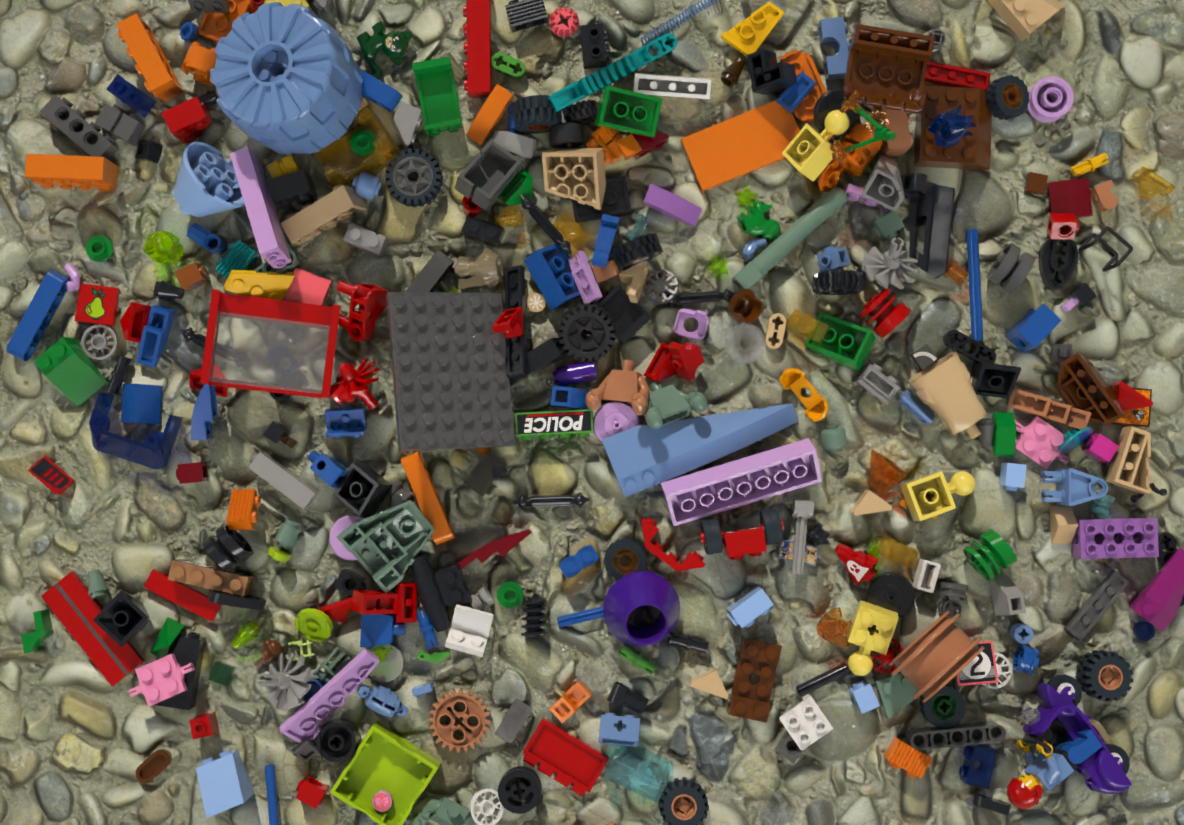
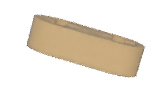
M780 313L773 314L767 324L764 343L771 350L779 348L783 342L786 318ZM778 317L782 324L778 325L777 330H774L775 323L772 320ZM776 333L775 339L778 340V343L772 346L768 339H771L773 334Z

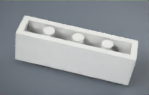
M634 73L633 92L645 95L710 99L712 80L710 78Z

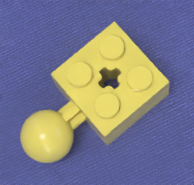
M841 110L831 111L825 118V129L822 133H819L806 123L781 154L800 173L814 182L839 152L829 140L833 135H841L846 132L850 124L848 115Z
M941 471L901 484L900 487L913 521H922L955 509L956 506L951 494L969 495L975 489L976 482L970 473L960 471L955 473L950 482L947 483Z
M860 600L848 633V642L860 646L859 651L852 653L848 659V667L853 674L865 676L871 672L873 668V660L870 656L871 650L886 655L899 619L898 613ZM873 625H876V629H874V630H871V629L869 628V627H872Z

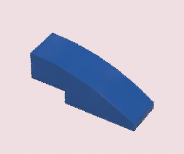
M158 304L151 307L148 324L143 328L137 363L153 368L157 366L166 345L176 310Z
M204 384L198 395L191 420V440H207L212 436L211 421L218 417L215 386Z

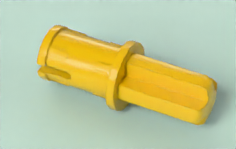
M1101 153L1093 158H1086L1084 162L1072 166L1070 173L1073 177H1078L1087 172H1094L1096 168L1107 165L1109 160H1104L1109 157L1106 153Z

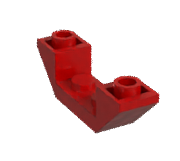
M642 517V534L644 547L676 571L702 568L706 565L703 562L704 557L696 551L693 554L688 552L681 563H678L679 558L671 552L667 555L662 551L664 548L656 541L650 542L659 530L656 527L658 523L650 517L647 519Z

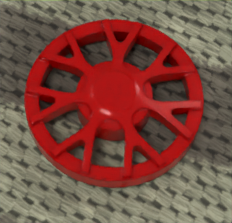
M893 638L891 641L895 645L892 649L888 648L886 655L878 653V656L871 655V650L870 656L871 658L874 657L873 662L877 659L881 661L877 667L873 663V668L880 673H892L896 667L892 665L891 667L889 666V670H884V663L889 664L897 657L894 656V651L900 650V653L903 651L901 644Z

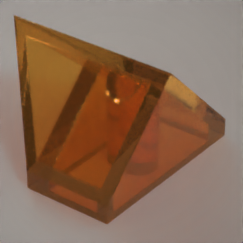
M872 449L869 481L867 484L882 497L904 479L907 474L893 461Z

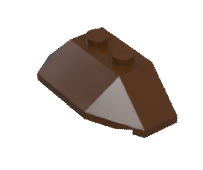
M1080 352L1061 362L1056 387L1069 405L1076 409L1091 412L1089 421L1101 423L1105 426L1124 416L1115 394L1092 362Z

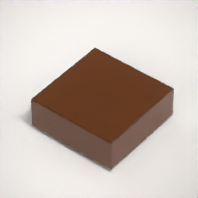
M1033 172L1027 173L1024 192L1044 195L1048 175Z

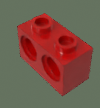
M353 590L351 610L360 614H397L399 594L392 591L385 593L383 590Z

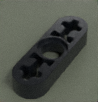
M958 330L948 331L943 336V342L947 347L978 364H993L996 361V353L992 349ZM955 335V339L960 342L963 339L964 341L961 343V345L958 342L951 343V339L949 338V336ZM967 343L974 345L973 353L965 351ZM978 352L983 355L988 353V357L990 358V360L984 361L983 356L977 355L975 357V355Z

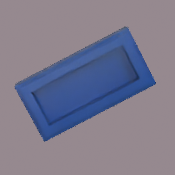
M803 72L796 77L797 84L787 87L776 100L790 114L817 85Z

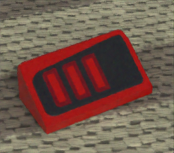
M47 456L42 457L28 470L56 495H62L75 481Z

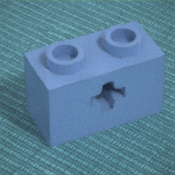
M615 713L601 714L598 743L637 747L640 718H636L634 715L616 716ZM617 726H621V732L618 731Z

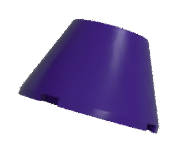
M638 571L622 576L623 578L609 588L603 603V616L609 631L618 640L632 646H649L662 641L673 631L680 616V601L676 590L668 580L656 573ZM652 605L660 609L658 618L648 626L638 627L627 621L629 614L639 606Z

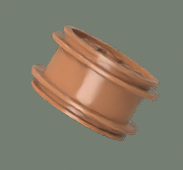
M950 611L945 612L888 664L890 667L892 665L896 667L891 673L892 677L901 672L917 689V692L912 696L914 700L922 695L924 697L922 702L925 703L985 649L983 646L980 648L977 646L982 640L981 636L972 641L955 623L960 617L959 613L950 618L948 616Z

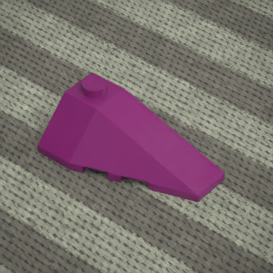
M1179 547L1129 606L1162 632L1175 618L1184 595V550Z

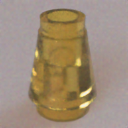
M513 209L494 217L495 225L501 227L519 228L520 225H523L521 210Z

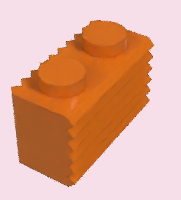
M254 488L232 490L226 519L229 530L254 529V523L258 522L257 507L261 506V497L257 495Z
M895 736L884 754V758L888 760V765L897 770L899 767L904 769V774L913 779L916 776L922 779L933 759L928 754L913 748L910 744Z

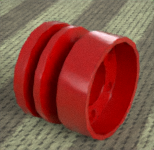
M889 287L873 296L858 315L861 319L868 314L871 315L865 321L866 324L874 320L877 321L873 331L881 339L896 328L911 312L903 302L895 306L892 304L897 297L895 294L889 299L886 298L892 291Z

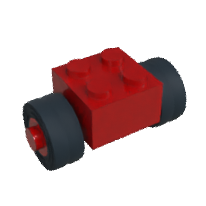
M770 509L760 512V527L755 526L722 532L716 518L701 521V533H699L701 544H704L707 555L723 552L729 559L737 560L742 559L745 554L751 557L761 556L762 552L767 551L766 545L782 543L784 525L782 519L780 520L777 509Z

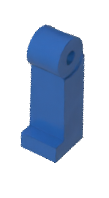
M602 215L592 259L593 266L607 267L618 231L620 217Z

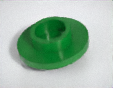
M359 130L352 135L350 146L355 154L368 156L376 149L377 140L372 132Z
M97 235L87 242L86 253L91 260L104 262L112 256L113 244L107 237Z
M513 581L503 583L497 591L498 602L508 609L519 606L524 598L522 587Z

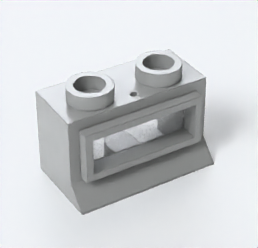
M868 364L853 381V384H859L867 390L866 394L876 397L881 401L880 405L882 407L887 406L900 389L897 385L898 381L892 376L886 377L882 374L883 369L878 365Z

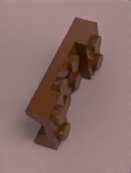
M742 636L727 709L728 715L767 723L776 667L779 664L782 649L781 644L768 643ZM753 673L759 675V681L755 684L749 682V676Z

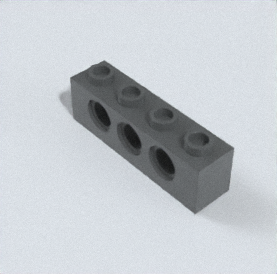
M54 95L40 113L90 156L105 157L110 160L119 149L114 145L116 141L108 134L103 136L100 133L101 128L94 122L88 123L85 120L87 116L79 109L77 111L71 108L73 104L65 97L60 99ZM69 114L68 119L64 120V117ZM83 126V130L78 132L79 128ZM98 138L97 143L92 145L93 140Z

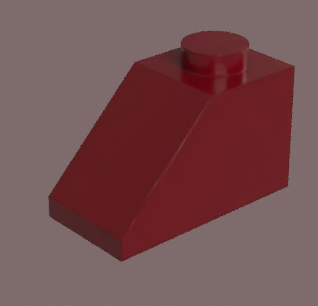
M659 131L655 132L654 138L632 134L642 148V151L633 157L637 160L668 143L669 135Z

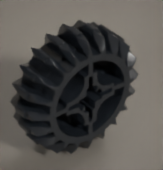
M853 270L819 272L813 276L812 281L813 292L819 295L856 294L863 291L865 285L863 273Z

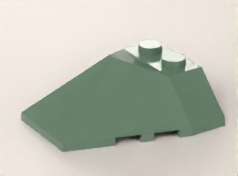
M409 500L353 523L339 534L337 539L357 558L371 574L374 581L387 593L403 579L409 565H412L415 556L420 549L422 550L435 528L415 504Z

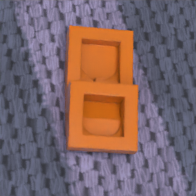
M578 680L549 710L563 723L576 712L578 707L591 697L592 693Z

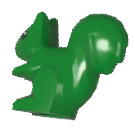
M755 201L753 206L750 205L746 208L748 215L743 212L740 213L736 218L742 232L756 236L763 235L764 238L769 240L777 239L781 233L779 223L773 219L765 220L764 213L769 211L772 205L762 201Z

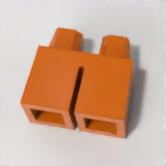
M600 127L591 133V138L585 143V148H604L605 166L609 163L613 165L623 157L616 146V141L623 138V136L619 134V131Z

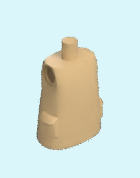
M956 352L937 360L909 380V383L916 390L917 396L938 415L950 434L955 435L965 430L971 439L981 434L975 423L982 419L986 412L969 380L970 372H968L964 362H961Z

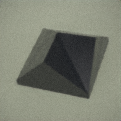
M120 591L93 621L122 647L144 629L150 616L142 602Z

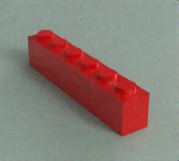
M466 0L467 6H463V16L467 17V24H463L464 36H467V43H464V54H467V61H464V73H467V80H464V91L468 92L469 98H486L492 92L491 0Z

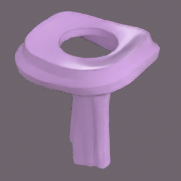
M686 308L680 309L675 320L674 332L679 336L689 339H703L709 321L707 312ZM687 318H695L698 321L696 331L688 332L684 329V321Z

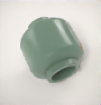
M837 423L826 425V428L821 431L823 448L831 453L843 451V448L847 445L845 428L838 427Z

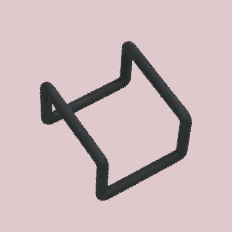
M1109 226L1105 227L1099 235L1092 233L1078 249L1083 251L1094 246L1099 241L1114 254L1102 269L1103 272L1120 266L1133 251V247ZM1107 230L1129 248L1121 259L1113 265L1111 264L1118 257V253L1101 239Z

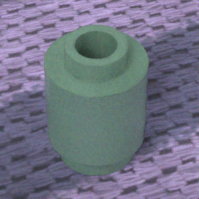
M286 518L276 535L277 545L286 549L289 546L293 547L300 532L299 527L301 524Z

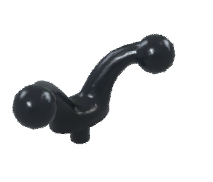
M1154 483L1149 484V488L1161 496L1167 495L1166 489L1162 488L1159 490ZM1144 494L1132 495L1130 500L1137 502Z

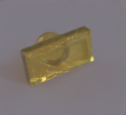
M1145 167L1134 171L1131 176L1141 183L1138 191L1146 199L1153 198L1157 193L1164 197L1172 193L1175 185Z
M565 212L553 223L563 238L570 242L577 251L582 250L592 239Z
M796 309L786 324L787 328L819 344L829 329V325Z
M882 535L875 553L912 569L919 551Z

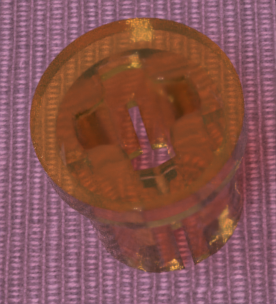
M952 260L947 266V273L943 274L945 278L949 277L960 285L965 281L969 273L960 267L957 261Z

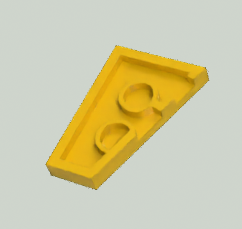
M769 1L753 12L748 18L742 22L740 21L732 29L723 33L720 38L748 57L747 55L759 49L785 12Z
M231 270L224 284V289L244 296L283 300L295 275L293 272L280 274L273 271L257 273L256 271Z

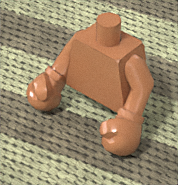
M623 360L622 370H611L610 374L606 376L598 388L592 389L587 393L585 404L590 410L596 411L600 408L602 399L607 402L620 401L631 404L636 415H643L648 410L650 389L642 374L633 371L634 361Z

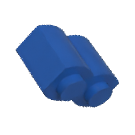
M588 544L581 547L576 554L564 558L559 567L565 577L570 578L577 575L583 567L594 564L598 560L599 555L593 545Z

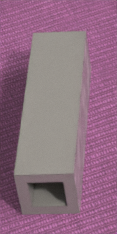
M265 452L256 453L251 458V464L248 468L301 508L308 509L320 494Z

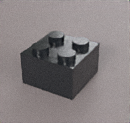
M352 463L334 496L359 517H370L376 514L392 485L367 464Z

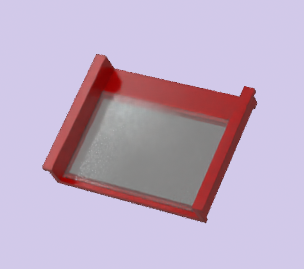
M212 289L200 383L218 387L322 399L329 398L340 305H332L330 307L222 293L221 290Z

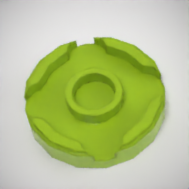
M315 608L303 609L295 618L296 630L298 632L301 631L303 633L302 636L310 641L322 642L328 639L333 632L331 619L324 612Z

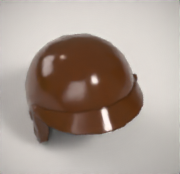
M750 289L739 291L730 299L728 304V311L732 319L743 324L755 322L763 310V302L756 298Z

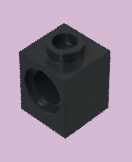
M343 569L334 588L353 596V590H365L367 584L364 582L366 578L350 570ZM350 578L356 582L354 589H351L347 584Z

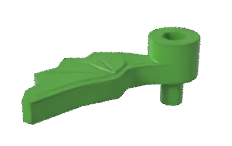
M421 650L417 656L421 661L427 658L431 663H439L440 661H445V657H448L450 652L427 653Z

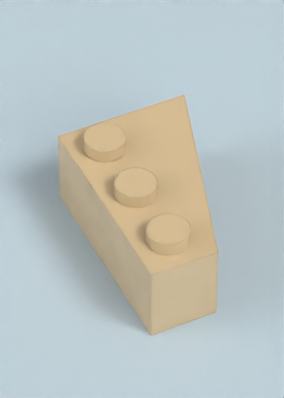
M1133 426L1122 427L1117 442L1119 448L1112 457L1105 482L1140 494H1151V488H1149V476H1151V470H1149L1151 433Z

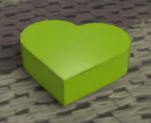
M270 546L267 552L269 556L279 562H287L292 556L291 553Z

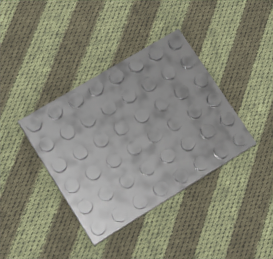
M388 292L386 297L399 451L515 446L510 382L507 377L506 339L502 332L494 333L492 325L503 312L501 293Z

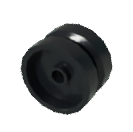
M223 523L216 530V536L210 535L203 542V547L208 555L221 568L230 573H234L241 566L240 560L246 561L254 554L248 541L237 530H229L226 523Z

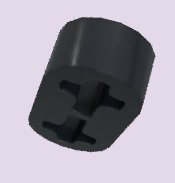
M974 794L972 802L974 805L1009 815L1011 804L982 794Z

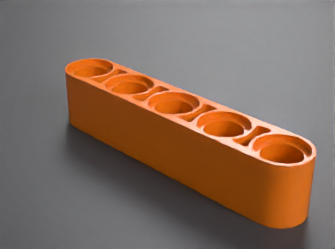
M417 451L401 458L402 466L415 493L422 514L435 528L431 534L435 544L439 545L455 538L420 452Z

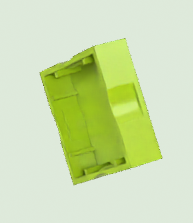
M376 721L329 793L349 806L364 812L379 825H403L441 762ZM381 790L388 791L393 797L391 807L384 812L377 811L372 804L373 797Z

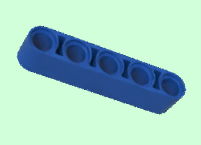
M361 70L363 77L361 95L387 111L393 112L403 96L391 86Z
M53 270L45 275L7 345V353L24 362L31 358L67 292L66 282L71 281L69 278Z

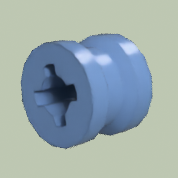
M1015 623L1009 630L1011 639L1021 644H1028L1034 636L1032 629L1021 623Z

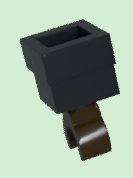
M275 420L272 421L263 434L264 437L274 443H278L281 440L290 448H293L297 443L295 439L284 434L287 429Z

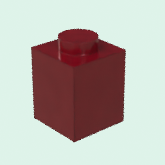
M207 462L178 464L176 478L179 480V484L208 481Z

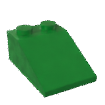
M606 85L602 87L595 126L654 138L662 98Z
M820 312L804 346L844 367L860 372L876 337L872 330Z
M62 337L34 360L45 377L77 406H81L108 384L75 338Z

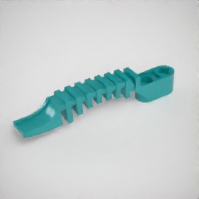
M667 33L620 60L549 95L548 99H550L555 113L671 52L677 46V38L673 34Z

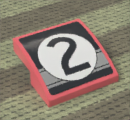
M984 641L977 644L979 648L983 646L985 649L956 675L958 686L998 683L992 641Z

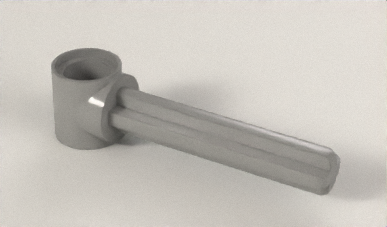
M793 499L792 516L796 518L792 561L793 575H803L807 521L813 517L814 501Z

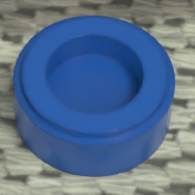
M191 22L183 24L180 36L184 41L192 43L198 37L199 30L197 25Z

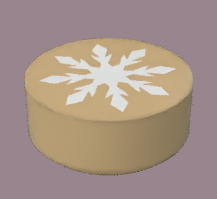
M539 293L531 294L527 299L528 309L534 313L542 312L546 306V300L543 295Z

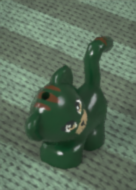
M382 21L372 26L374 32L372 36L366 31L357 37L361 47L362 58L367 62L369 68L375 72L373 77L379 80L382 76V70L376 65L374 60L380 50H383L385 55L391 59V62L400 65L403 55L407 51L408 43L412 38V34L409 31L399 32L393 30L388 34H384L386 28Z

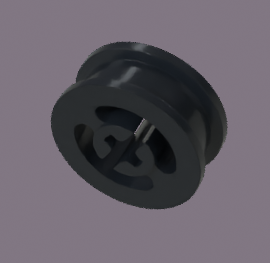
M525 766L509 769L501 778L498 786L500 803L505 809L516 814L532 810L539 802L542 792L539 776L535 771ZM524 777L531 782L528 783L524 779H521L519 782L520 788L524 789L522 793L523 800L527 797L529 792L533 793L531 799H529L526 802L519 803L513 801L510 798L511 796L514 800L519 801L521 797L520 792L518 790L516 791L518 787L517 780L514 781L511 788L507 787V783L512 778Z

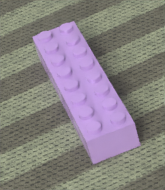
M807 438L662 482L661 487L673 526H677L815 484L822 480L816 449L810 439Z

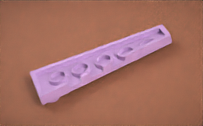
M366 648L361 651L279 727L280 732L299 743L306 738L313 741L322 730L323 724L333 718L334 711L344 705L346 702L345 698L349 694L354 693L360 683L380 662L378 656Z

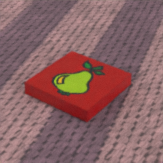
M80 283L74 321L115 326L120 289Z

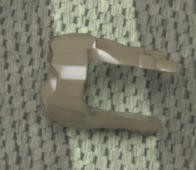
M485 248L479 257H458V264L455 265V274L461 278L475 275L473 278L460 279V289L487 285L492 291L502 281L503 264L501 257L489 248Z

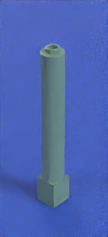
M833 187L731 280L740 290L750 289L846 202V193L841 188Z

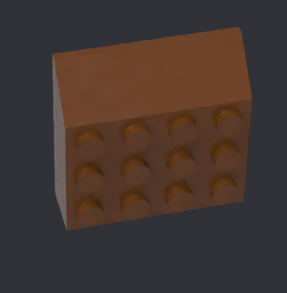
M924 85L922 94H926L925 103L922 110L916 114L914 166L989 171L992 113H990L986 105L985 97L987 93L979 88Z

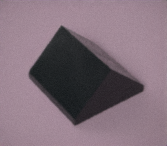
M990 363L974 365L972 387L976 395L1009 399L1021 372V367Z

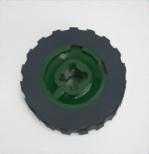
M946 684L925 703L922 702L924 697L920 696V711L923 717L934 726L944 729L947 727L951 728L959 724V721L963 719V715L966 712V703L963 695L954 687Z

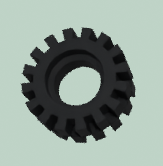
M583 100L580 103L576 102V104L566 107L563 110V115L566 123L576 122L588 125L596 120L598 109L594 100Z

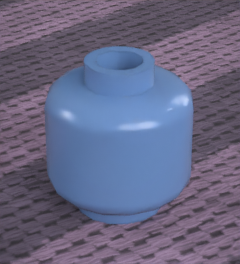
M361 172L359 177L355 176L352 187L355 188V194L368 200L378 196L381 186L377 176L366 172Z

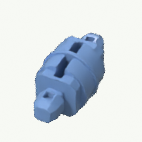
M362 684L357 689V694L365 698V705L377 714L379 713L391 718L394 713L400 717H405L408 713L407 706L400 703L401 699L398 694L389 688L374 684L370 689L369 686Z

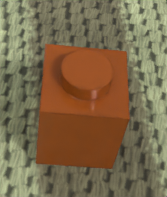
M196 262L175 271L181 288L187 292L209 283L207 279L209 275L206 268Z

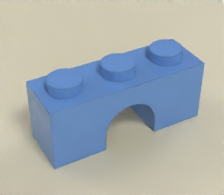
M843 16L821 19L817 26L820 44H830L836 50L835 55L826 56L823 61L825 81L844 79L850 49V42L846 39V34L848 33L847 23H844Z

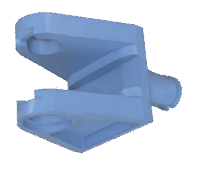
M1076 469L1043 470L1041 472V476H1049V478H1041L1042 483H1056V491H1041V495H1049V497H1041L1042 502H1056V505L1074 506L1101 498L1108 491V485L1103 479ZM1095 482L1099 483L1102 487L1101 491L1097 494L1095 493Z

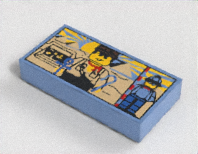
M783 540L779 545L777 558L793 561L794 542ZM805 545L804 564L816 566L819 547Z

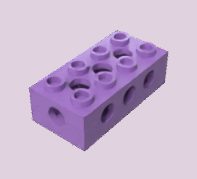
M1157 518L1076 519L1078 527L1072 540V558L1159 557Z

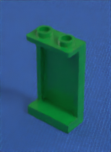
M450 57L412 63L426 135L437 136L445 131L449 133L458 132L459 129L463 128Z

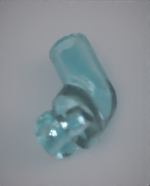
M643 214L636 215L634 229L626 233L629 241L645 233L647 219Z

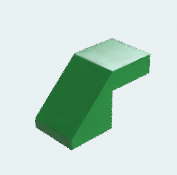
M994 412L992 415L993 423H995L992 442L994 456L1013 457L1016 438V424L1013 413Z
M49 609L33 612L36 631L21 634L24 654L37 651L51 631L52 623Z

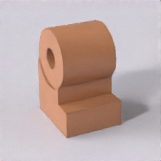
M1112 179L1090 189L1093 204L1098 211L1103 213L1115 208L1118 203L1116 195L1110 190V188L1114 187Z
M615 260L608 261L606 268L592 266L591 269L598 285L618 277L622 272L618 269Z

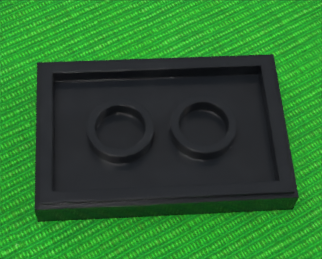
M626 177L606 179L601 210L587 204H580L572 199L575 223L602 219L603 214L615 217L630 215L631 207Z

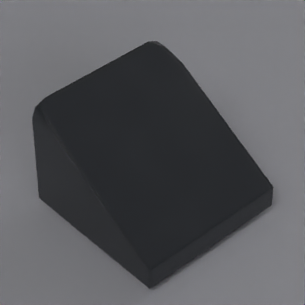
M140 140L135 158L159 163L163 147L153 141Z

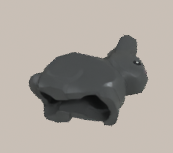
M401 481L390 482L392 487L388 492L390 496L389 509L409 500L414 503L415 493L404 489Z

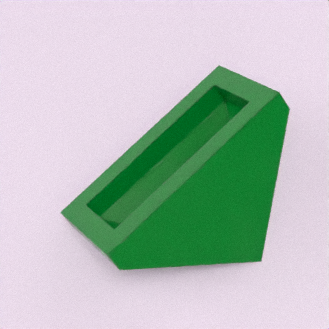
M521 170L497 198L506 205L522 204L521 196L531 199L533 177Z
M167 617L150 653L160 658L172 654L185 625Z

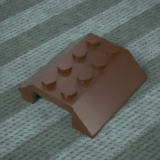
M857 24L848 54L843 85L844 98L848 99V102L862 104L863 101L868 106L881 108L884 105L886 109L898 111L904 108V112L918 114L925 103L926 94L922 93L927 61L932 56L935 37Z

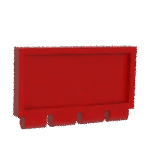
M543 717L523 750L525 756L522 761L532 767H535L536 763L539 762L540 765L537 770L549 777L556 772L555 781L565 787H568L570 782H572L573 785L570 790L583 796L585 791H591L607 764L609 757Z

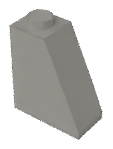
M880 154L872 168L861 196L896 212L905 197L898 162Z

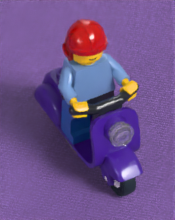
M1056 675L1047 684L1039 683L1038 696L1041 705L1034 709L1032 707L1027 708L1022 712L1021 720L1025 722L1023 731L1027 735L1016 742L1017 747L1024 751L1023 755L1028 767L1024 771L1025 774L1021 775L1018 779L1012 778L1009 781L1006 791L1009 801L1020 809L1031 808L1039 803L1043 789L1048 791L1053 789L1072 774L1075 769L1086 780L1085 784L1091 791L1116 794L1129 789V786L1132 785L1126 776L1130 766L1129 757L1121 747L1114 744H1105L1104 742L1110 741V736L1101 723L1090 719L1091 716L1084 715L1076 707L1082 697V689L1079 682L1069 675ZM1057 718L1068 735L1060 742L1050 745L1044 740L1052 738L1053 733L1049 726ZM1030 745L1036 746V749L1041 752L1037 757L1029 749Z

